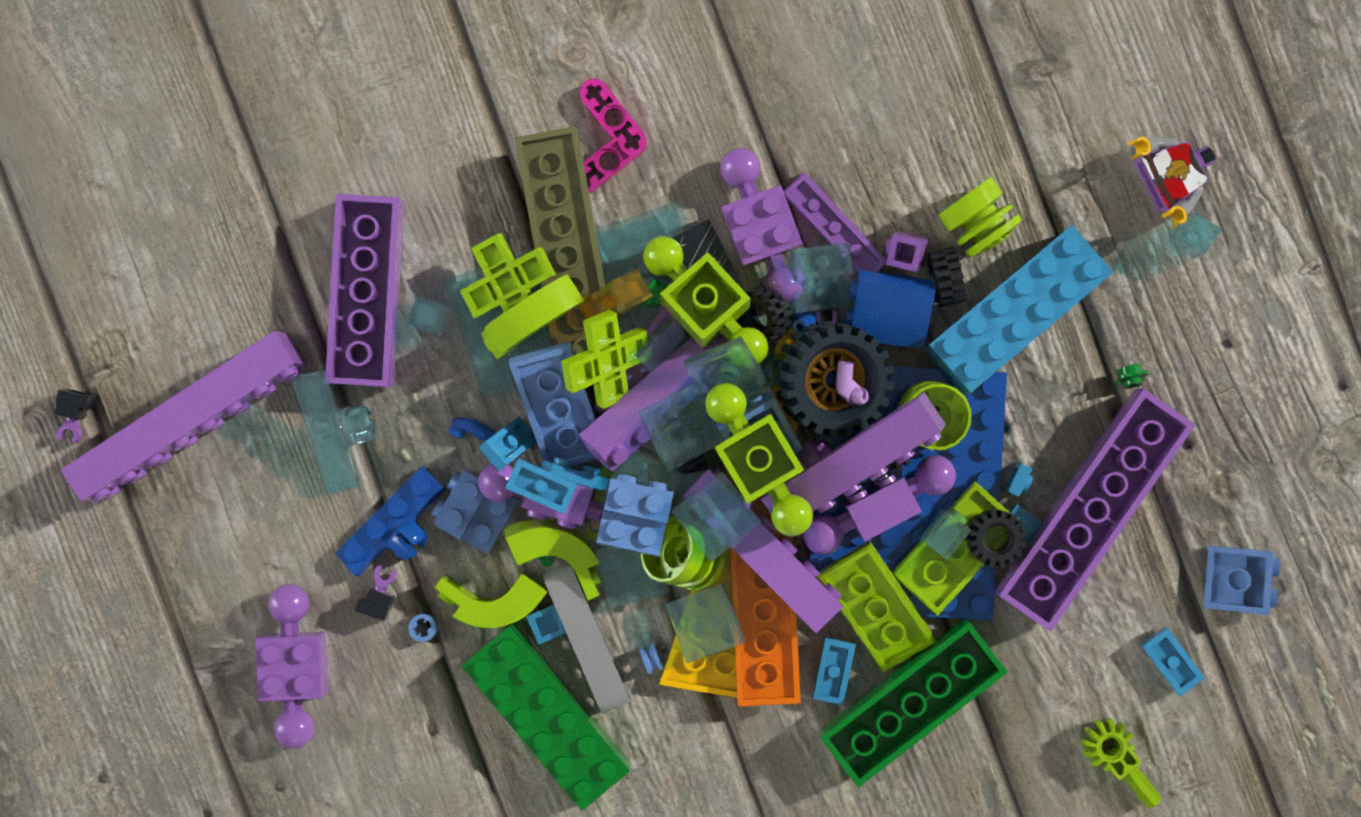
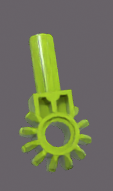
M1108 717L1105 724L1099 719H1095L1096 729L1094 730L1090 727H1085L1086 733L1090 736L1089 738L1080 739V742L1087 747L1082 751V754L1085 758H1091L1090 764L1094 768L1101 765L1103 771H1110L1119 781L1123 778L1147 808L1150 809L1157 806L1162 799L1161 795L1137 767L1142 762L1133 752L1136 750L1135 746L1129 743L1134 736L1130 731H1125L1126 725L1121 721L1115 724L1114 719ZM1113 738V747L1110 750L1102 751L1104 740Z

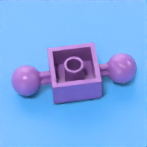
M732 149L723 157L720 164V172L728 185L738 188L741 200L722 206L721 212L741 267L745 268L764 261L768 273L764 278L763 286L772 289V294L776 292L781 294L782 296L779 298L781 301L787 299L789 304H792L802 293L803 281L800 274L794 268L785 265L782 254L801 247L802 241L782 186L779 185L759 193L755 183L760 173L758 158L748 149Z
M932 455L924 458L918 464L915 476L907 480L898 475L894 476V474L891 476L885 474L883 478H877L873 481L874 487L867 491L861 487L855 493L846 497L847 501L842 503L845 510L843 514L837 517L828 514L813 516L810 527L803 533L806 546L814 553L821 555L830 554L840 547L844 534L855 529L859 538L867 541L921 513L922 511L915 497L924 492L933 496L947 493L954 486L956 480V471L953 464L943 456Z
M490 463L483 468L479 475L478 486L484 497L494 502H503L512 496L523 499L521 508L528 510V516L541 520L551 516L558 519V525L575 529L578 525L582 526L587 518L598 521L599 524L601 522L605 503L593 500L596 488L578 484L566 513L563 514L506 489L505 487L513 472V468L510 465H507L499 472Z
M285 584L272 592L268 602L271 615L280 622L281 633L263 634L255 638L258 701L284 700V712L276 719L274 734L282 746L298 749L310 742L315 731L312 717L303 710V699H321L328 693L326 631L299 632V621L308 612L309 599L301 587L294 584Z

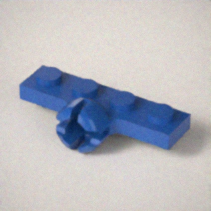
M422 466L335 554L353 575L358 577L387 549H391L400 559L407 560L418 554V551L412 544H418L421 548H424L428 540V534L419 525L418 519L446 488L428 468Z

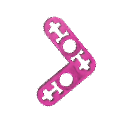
M596 78L589 79L583 83L580 89V96L584 105L612 140L584 161L586 176L593 171L588 167L592 163H594L597 171L604 176L600 180H598L596 174L590 178L589 194L596 191L638 158L646 149V137L606 84ZM591 86L595 90L599 87L602 89L600 97L604 103L608 99L612 101V103L605 105L600 113H597L595 110L600 108L596 99H587L589 96L588 88ZM617 110L622 114L623 119L618 126L612 127L606 124L604 117L608 111ZM627 123L632 126L627 128L632 138L640 137L637 150L633 147L625 148L627 140L622 133L618 138L614 135L622 131ZM611 153L616 156L617 164L614 169L604 170L601 168L599 160L602 155Z

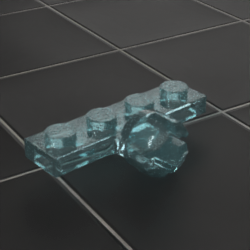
M325 370L293 377L292 383L327 493L358 487L359 480L349 448L354 445L372 442L374 439L375 425L374 420L369 419V416L372 415L369 408L364 405L347 409L337 408Z

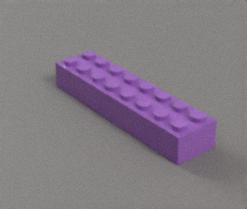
M273 331L60 471L81 502L93 500L94 503H97L102 499L107 501L121 492L120 486L127 483L133 484L147 475L146 469L153 466L160 467L173 458L172 452L179 449L186 450L199 441L198 435L207 431L212 433L225 424L223 419L233 414L236 417L251 408L249 402L259 397L262 400L276 392L275 385L285 380L288 383L303 374L301 368L308 365L288 333Z
M1134 389L1042 520V524L1029 539L1026 548L1022 549V556L1015 559L1016 562L1010 566L1000 580L994 593L1051 632L1191 433L1195 424L1147 390Z

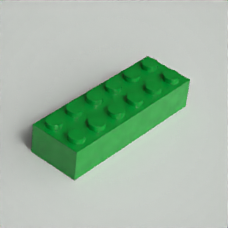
M961 619L939 636L935 644L917 653L817 731L820 739L858 788L1008 673L968 620Z
M514 623L503 629L461 666L581 811L630 772V761Z

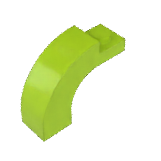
M568 274L505 311L485 326V330L480 334L484 339L487 349L498 360L540 329L571 312L584 299Z
M530 519L504 528L505 538L517 565L541 556L559 557L567 561L574 568L588 600L600 596L596 585L601 584V580L595 568V565L600 563L594 548L578 530L558 525V521L551 519Z
M526 571L520 575L507 593L490 599L473 595L447 575L443 576L435 586V589L440 592L438 597L451 606L455 603L460 606L453 615L454 618L465 624L481 628H498L521 620L535 609L548 591L544 584Z

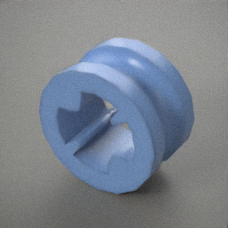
M430 614L416 615L409 622V634L416 641L424 642L431 640L438 632V623ZM424 619V623L429 621L431 624V628L427 630L428 635L425 637L423 632L419 634L416 632V627L419 626L418 620Z
M654 643L650 644L649 649H644L643 647L639 649L649 675L653 674L654 669H659L660 671L664 669Z

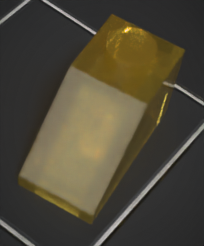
M638 269L609 282L585 298L578 307L585 320L609 309L617 313L618 318L653 296Z

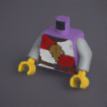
M1156 136L1150 138L1139 137L1127 142L1128 146L1133 145L1136 148V154L1131 156V158L1134 159L1133 163L1159 213L1164 212L1161 215L1162 218L1167 216L1172 218L1173 225L1170 226L1171 229L1184 223L1187 215L1193 211L1203 194L1202 185L1208 181L1203 168L1216 162L1212 149L1209 146H1205L1194 152L1189 142L1180 144L1176 138Z

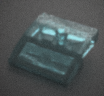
M849 243L790 250L788 270L793 282L800 281L802 288L800 295L799 288L793 292V297L789 304L792 314L851 306L847 275L853 274Z
M695 382L639 411L649 438L668 473L725 441L714 421L708 415L705 399Z

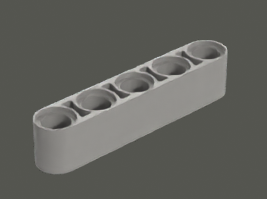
M567 563L542 574L547 590L602 714L631 702L629 691L574 568Z

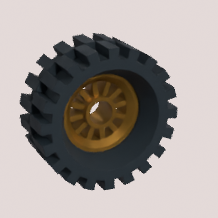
M820 321L821 326L811 323L804 326L806 333L803 334L796 331L790 336L795 341L792 346L784 343L780 351L786 353L784 361L776 358L774 367L781 370L780 375H773V384L780 387V391L775 392L778 401L785 404L782 407L783 410L793 417L794 421L820 435L823 433L829 437L838 438V433L846 437L855 435L853 428L864 431L870 427L866 420L871 418L877 421L882 416L877 411L879 405L887 407L890 402L889 398L884 397L885 390L893 391L894 382L886 379V375L894 374L893 366L884 362L885 359L889 358L886 349L877 347L880 342L875 337L867 335L866 331L831 321ZM845 360L854 363L852 379L861 388H865L868 391L869 397L865 404L851 405L839 394V397L836 398V378L832 384H826V376L830 371L834 370L837 377V364L839 361ZM816 363L819 365L818 369L814 368ZM812 371L815 372V376H811Z

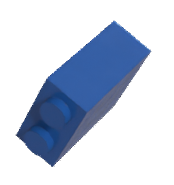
M859 270L857 280H851L849 299H854L852 309H846L844 324L866 331L867 335L875 337L882 344L924 349L935 296L934 281Z

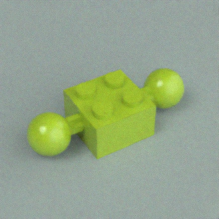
M659 236L649 241L643 252V261L646 268L657 276H669L674 281L660 293L661 304L702 349L722 333L728 340L727 350L729 357L736 365L743 368H753L761 364L768 353L766 337L759 330L750 327L742 328L736 322L750 308L751 298L709 253H706L687 269L682 263V248L676 240L668 236Z
M722 383L713 387L706 397V411L715 422L727 424L734 435L714 448L745 501L749 504L768 493L774 503L771 513L774 527L786 536L803 534L812 523V508L804 498L798 495H791L784 482L800 474L804 469L774 418L770 414L750 426L744 416L747 401L743 391L730 383Z

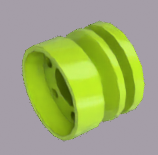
M992 176L937 215L949 232L962 226L966 230L958 239L957 244L960 246L969 239L973 240L975 244L964 252L968 259L974 255L987 252L1011 235L1016 225L1023 220L1019 214H1016L1007 221L1004 219L1003 215L1013 208L1011 203L998 209L996 208L994 203L1002 196L1003 191Z
M936 380L920 381L911 385L902 394L897 409L924 392L946 424L942 431L939 432L942 437L925 448L930 450H946L957 445L966 436L971 425V408L966 397L958 389Z
M673 516L668 518L660 556L656 557L641 553V561L645 572L650 578L661 583L698 591L713 585L721 575L725 564L726 550L723 539L715 530Z

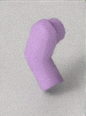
M839 361L836 377L837 393L851 405L865 404L869 397L868 391L865 388H861L852 379L854 363Z

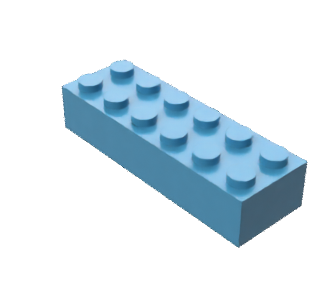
M1071 225L929 344L924 351L953 385L966 397L1114 272L1075 227Z

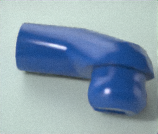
M799 302L790 306L789 309L792 312L790 318L793 322L792 328L794 332L798 331L804 334L806 333L804 326L811 323L816 324L815 314L806 310L805 303Z
M457 417L452 421L453 424L449 428V433L458 439H462L466 431L483 442L496 434L495 430L484 423L470 418Z

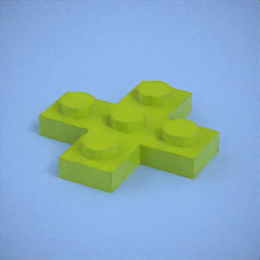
M499 233L471 248L485 277L460 290L475 319L501 306L503 312L507 311L532 294L530 289L556 276V273L542 247H538L515 260L502 233Z
M610 309L583 321L588 349L561 361L566 390L575 393L594 385L597 406L603 409L614 405L629 392L625 370L651 358L647 330L637 327L620 335L617 313Z

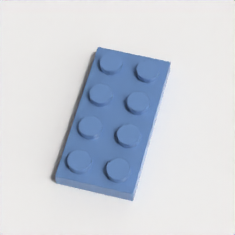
M568 341L509 358V366L543 460L553 462L554 457H559L572 461V466L597 459L590 453L579 436L581 432L596 420V416L586 388L575 393L566 390L561 361L575 355L571 342Z

